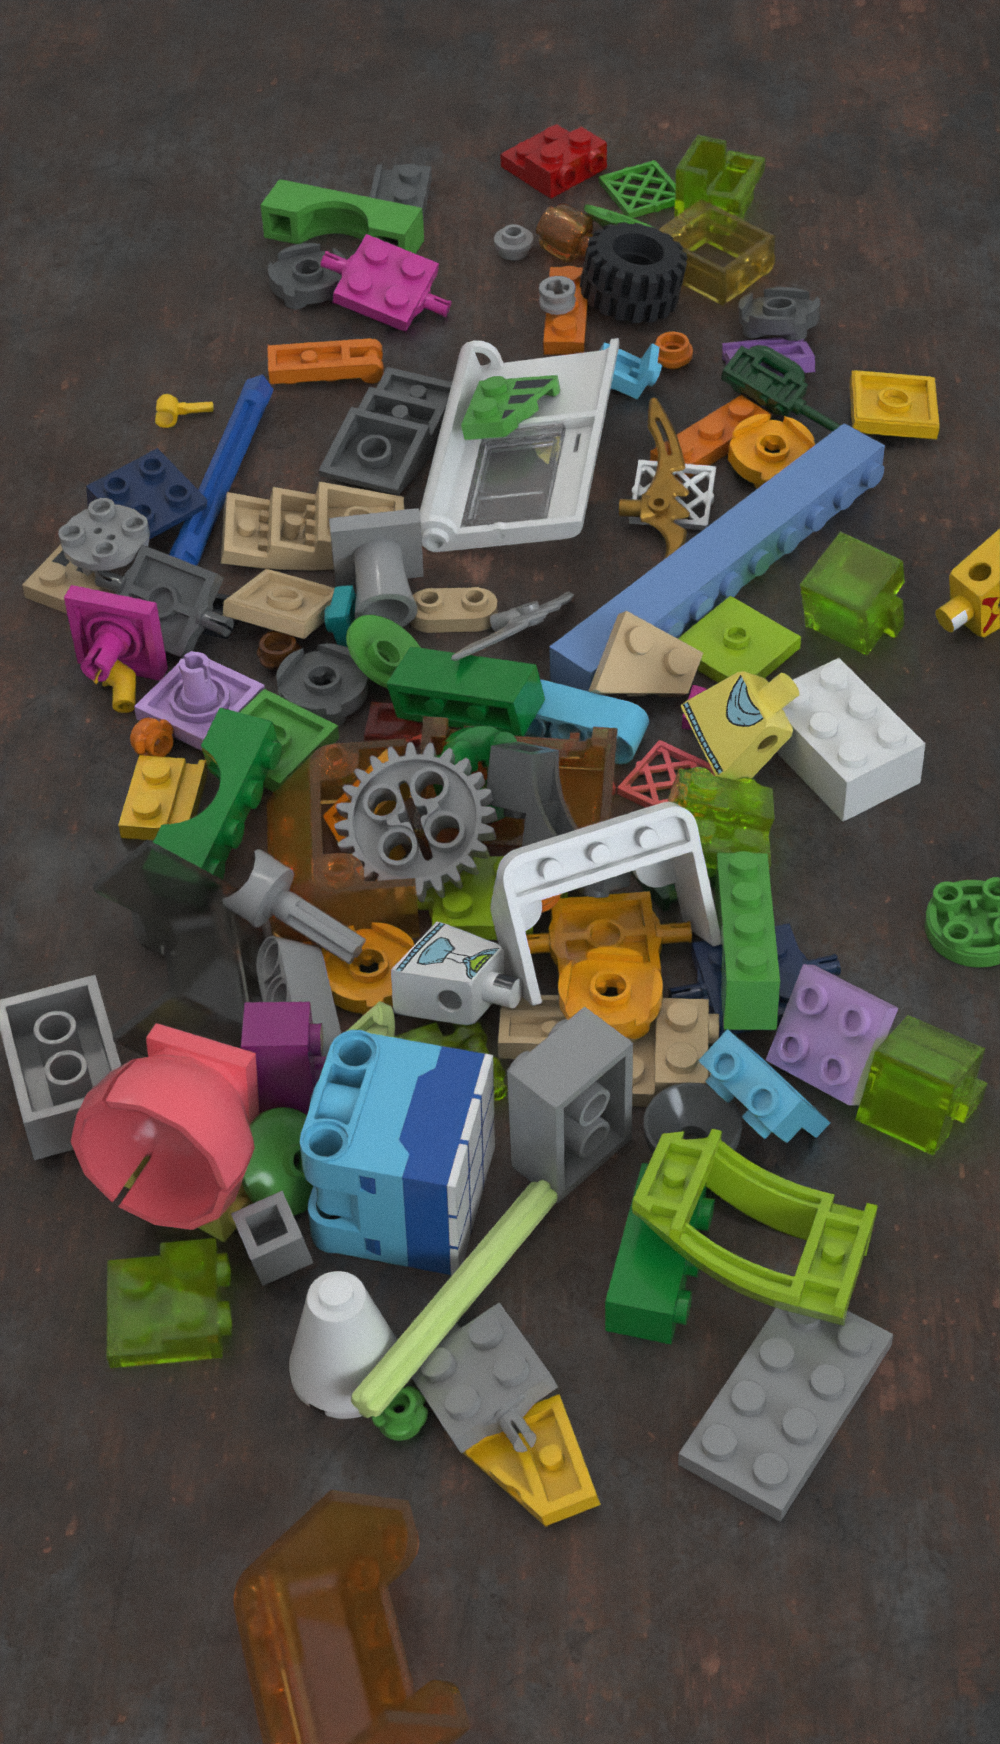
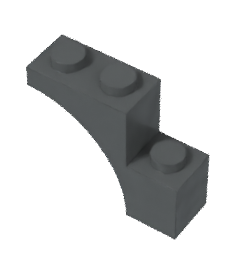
M519 741L491 746L486 789L491 790L494 801L489 805L504 808L503 815L507 817L525 819L522 847L579 829L567 808L562 793L559 777V750ZM631 871L581 887L579 893L589 897H608L610 891L630 886Z

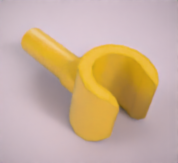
M163 394L156 402L155 423L160 427L170 428L177 423L178 415L213 412V402H179L173 395Z

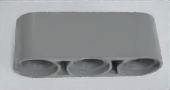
M269 936L263 941L256 961L262 1001H310L313 1023H322L323 1056L327 1057L333 1040L341 1034L323 953L319 947L277 936Z

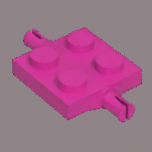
M368 234L365 235L356 253L348 260L329 253V251H326L322 257L320 265L322 268L342 275L340 282L333 292V303L404 332L409 328L413 318L422 312L424 308L443 317H446L450 310L451 301L430 294L431 285L438 274L439 263Z

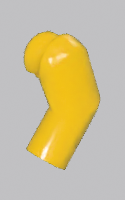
M117 659L110 671L109 677L102 681V686L110 685L113 687V709L120 713H129L135 710L134 706L136 705V674L133 669ZM101 669L98 672L96 679L92 680L95 684L99 682L98 676L102 671Z

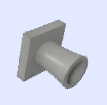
M419 508L329 518L336 587L356 584L355 619L363 615H378L392 620L401 627L409 624L416 617L418 609L409 587L408 578L424 577Z

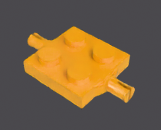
M650 891L609 894L608 897L604 898L589 896L560 898L558 903L551 909L552 921L549 926V933L526 934L531 954H551V958L557 966L558 980L562 970L570 961H572L573 967L577 962L586 959V951L605 946H617L635 950L644 956L645 964L650 966L653 971L656 967L661 974L659 955L662 944L692 942L690 921L660 924L658 917L652 909Z

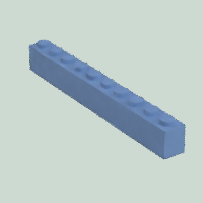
M843 423L549 646L550 679L557 684L589 691L618 614L624 611L634 614L678 639L729 596L735 597L748 582L756 576L763 575L769 566L784 554L791 553L798 543L812 532L819 531L835 514L847 509L867 489L874 488L884 474L883 457L885 445Z

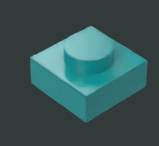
M353 585L335 587L331 605L325 608L324 613L327 631L333 633L337 645L347 647V630L355 620L356 593Z

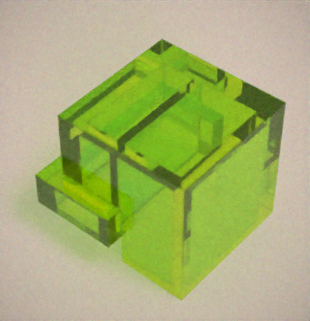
M697 135L676 167L675 221L733 234L754 200V188L765 171V157L728 150L726 154V140Z
M840 531L800 583L806 626L865 655L869 654L884 633L895 638L905 625L903 599L895 596L905 582L903 560Z
M907 1015L875 1050L855 1120L934 1155L949 1137L954 1119L965 1123L984 1098L988 1083L978 1079L977 1074L985 1048Z

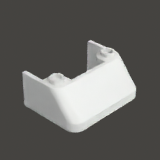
M663 802L517 848L503 857L497 870L490 907L498 944L504 950L506 975L522 979V997L532 1006L541 1004L542 999L525 931L532 928L539 920L542 912L541 900L633 871L639 881L650 887L658 888L675 883L683 922L690 921L692 932L712 946L721 944V934L696 820L691 812L676 803Z

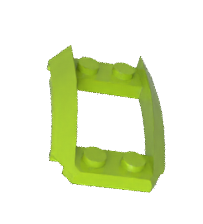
M711 1128L708 1137L688 1140L684 1139V1131L662 1134L633 1198V1214L642 1219L662 1240L686 1260L732 1290L772 1307L844 1326L848 1305L864 1256L867 1255L878 1205L867 1203L863 1211L833 1203L834 1194L791 1182L750 1162L721 1140L722 1131ZM705 1183L706 1187L751 1218L775 1230L807 1241L794 1277L754 1264L731 1253L702 1235L689 1224Z

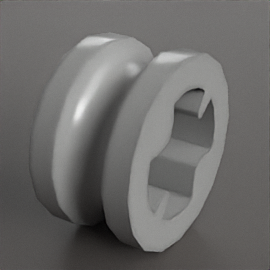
M552 276L540 283L539 293L541 296L539 305L543 311L554 315H561L572 311L575 307L576 298L574 296L575 284L571 279L563 276Z

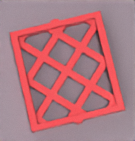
M659 740L645 757L636 763V767L617 787V794L645 808L663 802H673L686 809L685 804L701 802L699 807L692 813L697 822L705 811L714 805L716 798L730 782L717 779L708 762ZM662 754L665 764L649 766L657 755ZM670 756L679 760L680 762L672 763ZM691 769L693 777L677 780L674 770ZM698 770H701L709 775L700 776ZM668 772L670 781L653 782L652 773ZM639 775H645L646 785L631 787V784ZM719 781L711 792L705 793L702 783ZM696 785L698 794L682 797L679 787ZM673 788L675 798L659 800L657 790ZM650 792L651 798L640 793Z

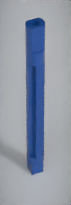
M263 374L246 380L234 411L198 489L207 499V508L184 521L171 548L170 556L198 566L206 543L225 502L226 494L232 486L258 423L274 389Z

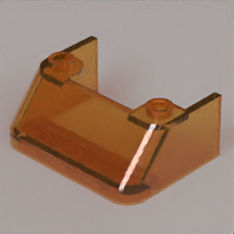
M406 739L335 743L322 746L269 797L267 801L268 854L283 865L293 869L294 877L289 889L290 892L297 894L347 927L354 925L355 931L360 929H371V922L386 923L401 929L411 938L420 937L415 878L365 881L364 867L358 858L347 853L323 854L321 804L335 803L345 793L343 786L352 785L357 780L354 773L355 769L366 771L370 767L369 757L372 755L378 758L386 749L388 750V747L392 746L399 757L405 756ZM274 915L269 918L272 936L310 945H318L277 919Z

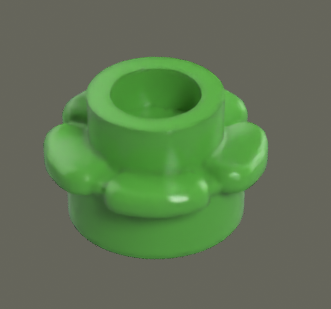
M407 1386L400 1390L380 1416H371L374 1425L379 1427L386 1437L397 1441L410 1439L421 1430L427 1420L428 1410L423 1405L425 1398L418 1389ZM401 1406L405 1410L402 1413H395L394 1409Z

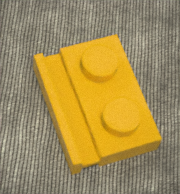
M139 755L118 824L121 838L154 840L161 825L180 823L197 816L208 775L206 760H199L198 764H188L185 758Z

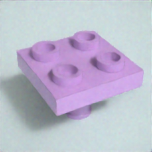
M190 651L134 706L136 719L139 721L147 717L157 719L158 721L165 719L171 723L174 729L172 737L202 751L201 744L219 708L240 712L265 689V686L258 681L208 659L204 653Z
M803 964L766 1061L847 1105H860L898 1008L815 965Z

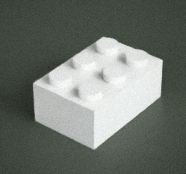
M840 658L793 679L798 687L799 696L783 708L793 728V732L789 740L777 753L843 822L920 783L925 743Z

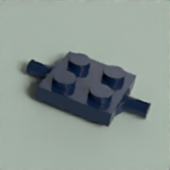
M790 923L775 926L780 974L777 1026L781 1022L803 964L815 965L833 975L841 974L840 962L837 960L838 956L836 954L807 960L798 948ZM705 940L692 943L691 956L698 974L697 983L668 988V998L709 999V1014H719L720 1038L727 1030L723 1027L721 999L722 944L712 946ZM729 1030V1031H731L734 1035H736V1034L745 1033V1032H750V1031H755V1030Z

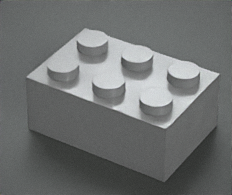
M96 975L0 1000V1032L34 1160L73 1150L70 1140L75 1119L87 1093L108 1073L121 1066Z
M584 1006L569 1020L563 1019L552 1028L548 1037L530 1052L525 1051L518 1055L512 1062L509 1070H507L512 1167L531 1182H539L542 1179L549 1182L551 1189L557 1193V1203H559L632 1139L633 1042Z

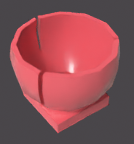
M156 1023L146 1037L148 1057L133 1059L111 1071L87 1093L76 1115L70 1142L84 1175L111 1202L116 1199L141 1161L149 1156L147 1164L118 1207L153 1225L193 1230L220 1218L235 1201L255 1147L250 1124L260 1115L256 1053Z

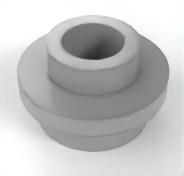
M508 225L495 234L494 245L502 258L520 260L529 254L533 246V235L528 229L520 225Z

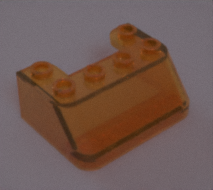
M330 1490L240 1575L234 1592V1611L263 1744H452L470 1729L462 1695L454 1683L446 1680H431L416 1692L413 1685V1678L410 1673L388 1588L393 1581L409 1568L419 1549V1535L409 1500Z

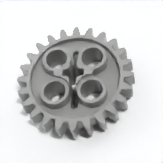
M408 742L405 756L399 757L391 746L388 747L389 761L382 763L373 755L369 757L374 770L368 774L356 768L354 773L360 782L359 786H343V790L351 800V803H338L336 805L339 815L346 818V820L334 824L338 835L346 837L338 843L342 854H352L346 861L351 871L362 869L359 877L365 886L377 879L376 888L382 896L392 886H395L396 895L399 901L402 902L405 900L409 889L415 890L420 902H424L427 888L431 887L435 889L440 898L445 897L444 883L449 880L461 889L463 884L459 874L463 870L473 875L479 873L473 861L474 856L488 859L490 856L488 848L481 841L496 840L494 828L486 825L496 821L497 814L495 808L485 807L494 799L490 789H481L485 784L482 773L477 772L469 775L472 766L467 758L454 765L455 755L451 748L444 751L441 757L438 758L433 743H428L423 755L417 754L413 743ZM406 783L409 785L414 804L420 815L421 824L433 854L432 859L429 861L423 858L418 839L412 828V822L400 792L401 784ZM430 784L443 786V791L435 798L425 799L420 797L422 790ZM390 800L397 803L395 809L388 815L379 816L374 814L377 805L383 801ZM451 827L459 830L456 839L450 843L443 844L435 841L438 833L445 828ZM406 844L412 847L411 853L402 860L396 861L388 858L391 850L398 845Z

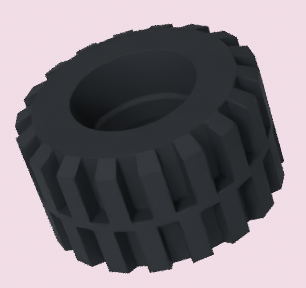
M627 222L618 223V225H606L603 229L596 230L593 233V237H590L580 280L581 294L583 298L588 299V304L592 308H597L600 310V313L605 316L615 317L616 320H626L632 323L646 321L650 323L655 322L657 318L664 319L669 316V312H673L676 309L687 266L686 252L682 251L683 246L679 242L673 241L674 237L668 233H662L660 229L655 227H648L639 223L628 224Z

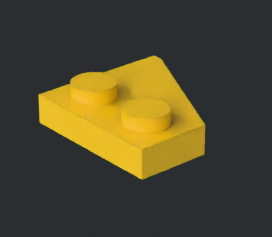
M560 1394L535 1403L523 1417L537 1438L536 1443L531 1448L522 1434H518L527 1451H515L512 1443L502 1431L483 1438L463 1452L544 1526L601 1505Z

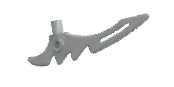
M565 592L560 597L541 605L538 604V601H533L520 605L517 608H511L508 611L492 614L490 623L495 633L464 647L453 654L451 660L457 661L514 635L527 627L543 622V618L547 614L559 610L562 605L570 602L574 594Z

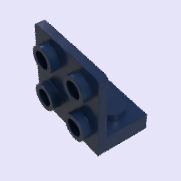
M158 448L86 486L88 506L96 499L108 498L115 505L135 509L145 516L150 531L149 540L207 508V499Z

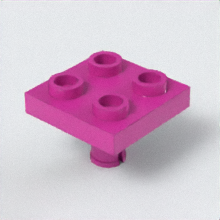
M74 585L70 586L64 596L77 662L81 664L80 668L85 676L95 680L101 669L98 681H105L118 659L133 669L136 676L160 681L168 670L157 603Z

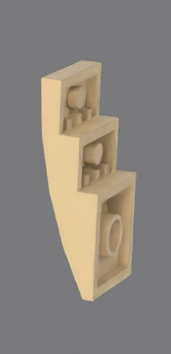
M319 482L316 494L273 487L270 500L227 492L223 511L221 563L262 569L333 570L329 518L404 510V497Z

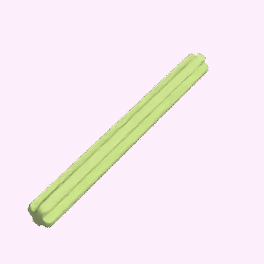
M542 1179L539 1182H531L352 1393L351 1403L358 1409L359 1414L366 1418L380 1416L557 1202L558 1196L551 1189L549 1182Z

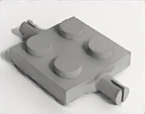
M497 1303L465 1326L460 1327L456 1323L411 1377L460 1453H463L483 1438L502 1431L512 1443L515 1451H527L518 1435L519 1433L522 1434L532 1448L537 1438L523 1417L536 1402L558 1388L550 1372L500 1303Z

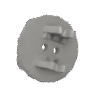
M99 498L92 501L88 509L75 515L67 524L63 525L59 529L58 535L66 559L75 566L82 568L86 576L94 572L95 577L106 580V578L97 574L98 571H109L126 566L134 561L141 544L148 547L150 531L146 517L135 509L115 505L108 498Z

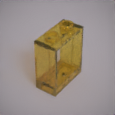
M703 199L660 228L662 233H668L674 237L673 241L679 242L683 246L682 251L686 252L687 266L682 285L722 306L738 294L743 293L746 288L758 279L767 275L775 264V235ZM707 242L736 257V259L725 267H721L693 251Z

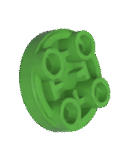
M993 877L986 881L963 880L954 883L948 881L941 882L934 888L933 896L927 906L925 932L930 944L939 954L952 962L969 967H991L1000 964L999 877Z

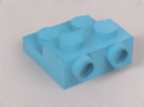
M728 1029L698 1060L711 1073L705 1082L727 1103L736 1097L748 1109L742 1115V1118L765 1139L771 1133H774L788 1143L801 1128L817 1138L830 1124L814 1106L758 1053Z

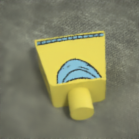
M742 671L726 678L681 705L717 779L744 786L792 736L793 728L783 708L799 696V690L794 681L785 673H780L768 682L765 678Z

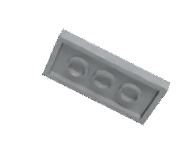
M776 1308L679 1452L678 1465L781 1522L892 1346L893 1334L848 1310L845 1325L842 1326Z

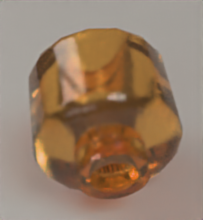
M561 203L555 208L549 206L538 222L536 234L539 235V244L543 250L568 263L575 260L579 255L585 257L590 237H593L594 224L592 218L567 203Z

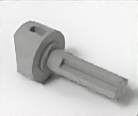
M257 849L254 851V869L248 881L239 891L223 898V906L249 921L255 927H260L274 915L277 919L347 964H351L354 958L360 955L363 950L361 948L366 939L297 894L290 892L289 889L294 877L293 869L283 865L263 850Z

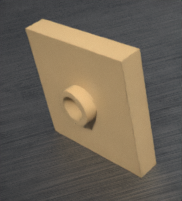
M265 569L224 600L223 615L305 639L325 622V608L331 605L335 588Z

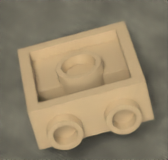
M663 998L660 1013L650 1023L648 1033L638 1039H629L633 1042L632 1106L647 1107L658 1093L676 1084L702 1083L708 1085L705 1080L711 1073L698 1060L706 1053L708 1045H713L719 1039V1014H709V999Z

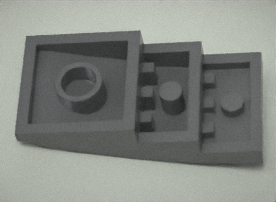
M387 367L377 388H368L359 408H350L318 470L319 476L399 496L417 476L436 448L452 382Z

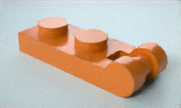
M368 338L268 345L269 383L295 384L297 382L336 381L361 378L364 382L370 384L378 383L384 374V365L381 361L383 358L382 344L376 339Z

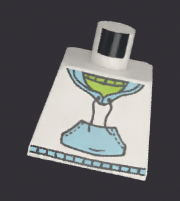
M438 921L391 969L393 1013L399 1015L471 1025L476 1023L492 1003L514 1009L518 1005L523 992L522 979L505 975L504 950L499 944Z

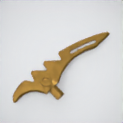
M651 398L649 400L647 428L651 432L657 447L658 464L656 473L649 488L642 494L641 500L620 499L619 517H640V523L645 522L658 529L666 542L665 559L685 544L687 531L673 521L690 516V512L675 499L676 496H687L689 490L672 474V472L685 469L683 453L674 428L658 399ZM656 421L660 422L666 434L672 455H667Z

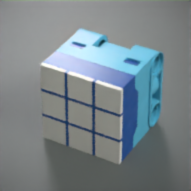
M349 1030L341 1033L333 1040L319 1081L313 1090L309 1111L300 1136L303 1173L306 1180L313 1185L308 1201V1217L314 1245L327 1253L344 1254L448 1275L455 1273L464 1261L495 1149L493 1055L377 1035L363 1030ZM331 1216H340L337 1219H326Z

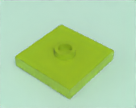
M732 596L726 598L678 638L703 652L697 670L718 683L742 671L766 678L799 650L801 644V636Z

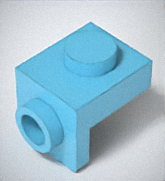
M604 342L600 350L607 349L610 344ZM651 343L642 358L619 349L611 389L638 399L646 386L652 387L657 381L662 365L658 363L659 346Z

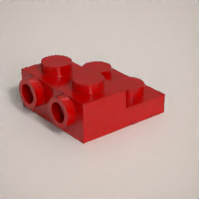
M555 124L501 153V167L552 199L607 169V142L583 127L569 132Z

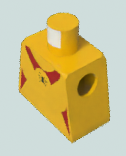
M1000 529L951 571L949 575L950 600L935 612L938 622L946 631L953 632L964 624L977 636L986 637L1000 629Z

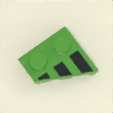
M558 375L505 379L502 376H493L479 381L461 424L464 440L508 436L518 427L520 422L530 418L539 410L537 403L539 398L543 395L555 397L560 393Z

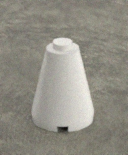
M342 1271L329 1272L318 1277L311 1284L289 1362L291 1382L299 1399L308 1406L310 1403L319 1409L325 1410L326 1416L337 1419H351L362 1416L351 1403L352 1393L397 1341V1338L362 1282L350 1273Z

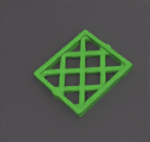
M655 160L633 167H625L622 170L599 176V184L621 211L631 218L659 212L662 209L686 203L684 193ZM649 171L647 175L639 174V173H643V172ZM625 178L623 182L615 181V180H619V179ZM631 179L643 181L641 186L629 184ZM649 182L661 184L659 189L647 187ZM625 189L637 191L635 196L623 194ZM643 193L655 195L653 200L641 198ZM661 196H662V197H667V198H669V199H665V200L659 201L660 198H661ZM637 203L645 205L642 207L635 208Z

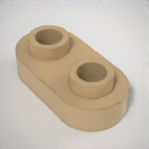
M479 587L423 589L413 594L418 611L410 624L415 629L427 633L483 631L492 627L490 617L492 614L498 613L497 598L491 591Z

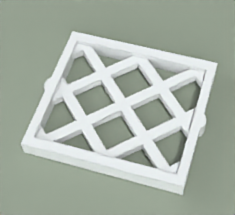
M638 461L635 485L632 487V499L641 498L642 494L647 491L650 484L643 488L640 485L641 476L647 472L654 479L658 461ZM685 464L684 470L675 471L672 474L677 475L684 482L683 485L687 489L690 488L697 498L685 504L679 496H676L675 499L690 512L689 518L691 520L675 519L673 522L684 529L704 530L708 527L711 504L714 502L713 489L716 466ZM685 473L698 475H696L692 479H689ZM707 477L709 479L708 491L703 493L695 484ZM703 502L706 505L705 514L699 518L691 509ZM629 517V524L650 525L645 522L640 523V517Z

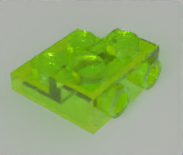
M694 767L689 770L679 768L668 797V802L682 806L694 816L706 867L716 869L717 853L747 851L751 853H767L770 869L769 832L775 819L773 789L761 786L749 777L732 780L714 776L703 767Z
M216 1238L160 1243L159 1256L107 1260V1360L110 1368L223 1358L222 1336L232 1335V1317L230 1302L221 1301V1287L231 1286L229 1255L228 1253H218Z

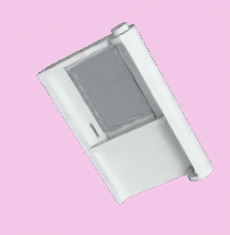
M619 338L611 339L610 346L605 350L503 363L500 353L490 343L470 341L462 346L419 512L423 547L433 552L568 539L575 537L581 532L620 345ZM475 352L485 354L491 362L487 365H480ZM558 375L560 393L555 397L543 395L537 400L539 410L530 418L520 422L518 427L508 436L464 440L461 424L479 381L493 376H502L505 379Z

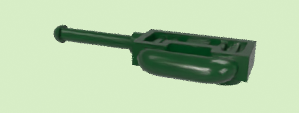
M756 345L747 349L741 346L722 371L721 380L731 385L734 391L746 394L757 400L760 405L766 406L774 414L786 417L791 412L797 416L802 414L831 432L841 426L806 405L807 401L802 398L806 394L808 384L804 382L805 373L802 367L770 347ZM761 363L768 365L769 367L773 368L774 370L780 372L785 376L782 378L781 376L775 374L769 369L763 367Z

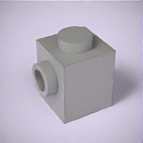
M283 1191L231 1213L262 1286L313 1263Z

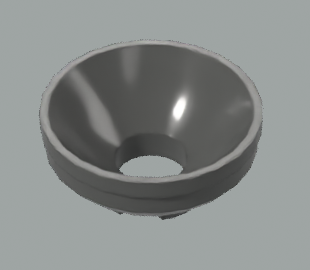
M702 1083L676 1084L662 1090L651 1100L644 1114V1134L647 1146L652 1154L661 1135L664 1133L684 1131V1135L696 1134L706 1138L709 1136L711 1128L722 1131L721 1140L734 1151L737 1149L742 1133V1118L739 1108L734 1101L731 1100L727 1103L709 1085Z

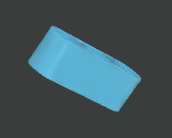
M540 679L545 701L521 739L615 764H625L633 759L650 722L644 709L629 701Z

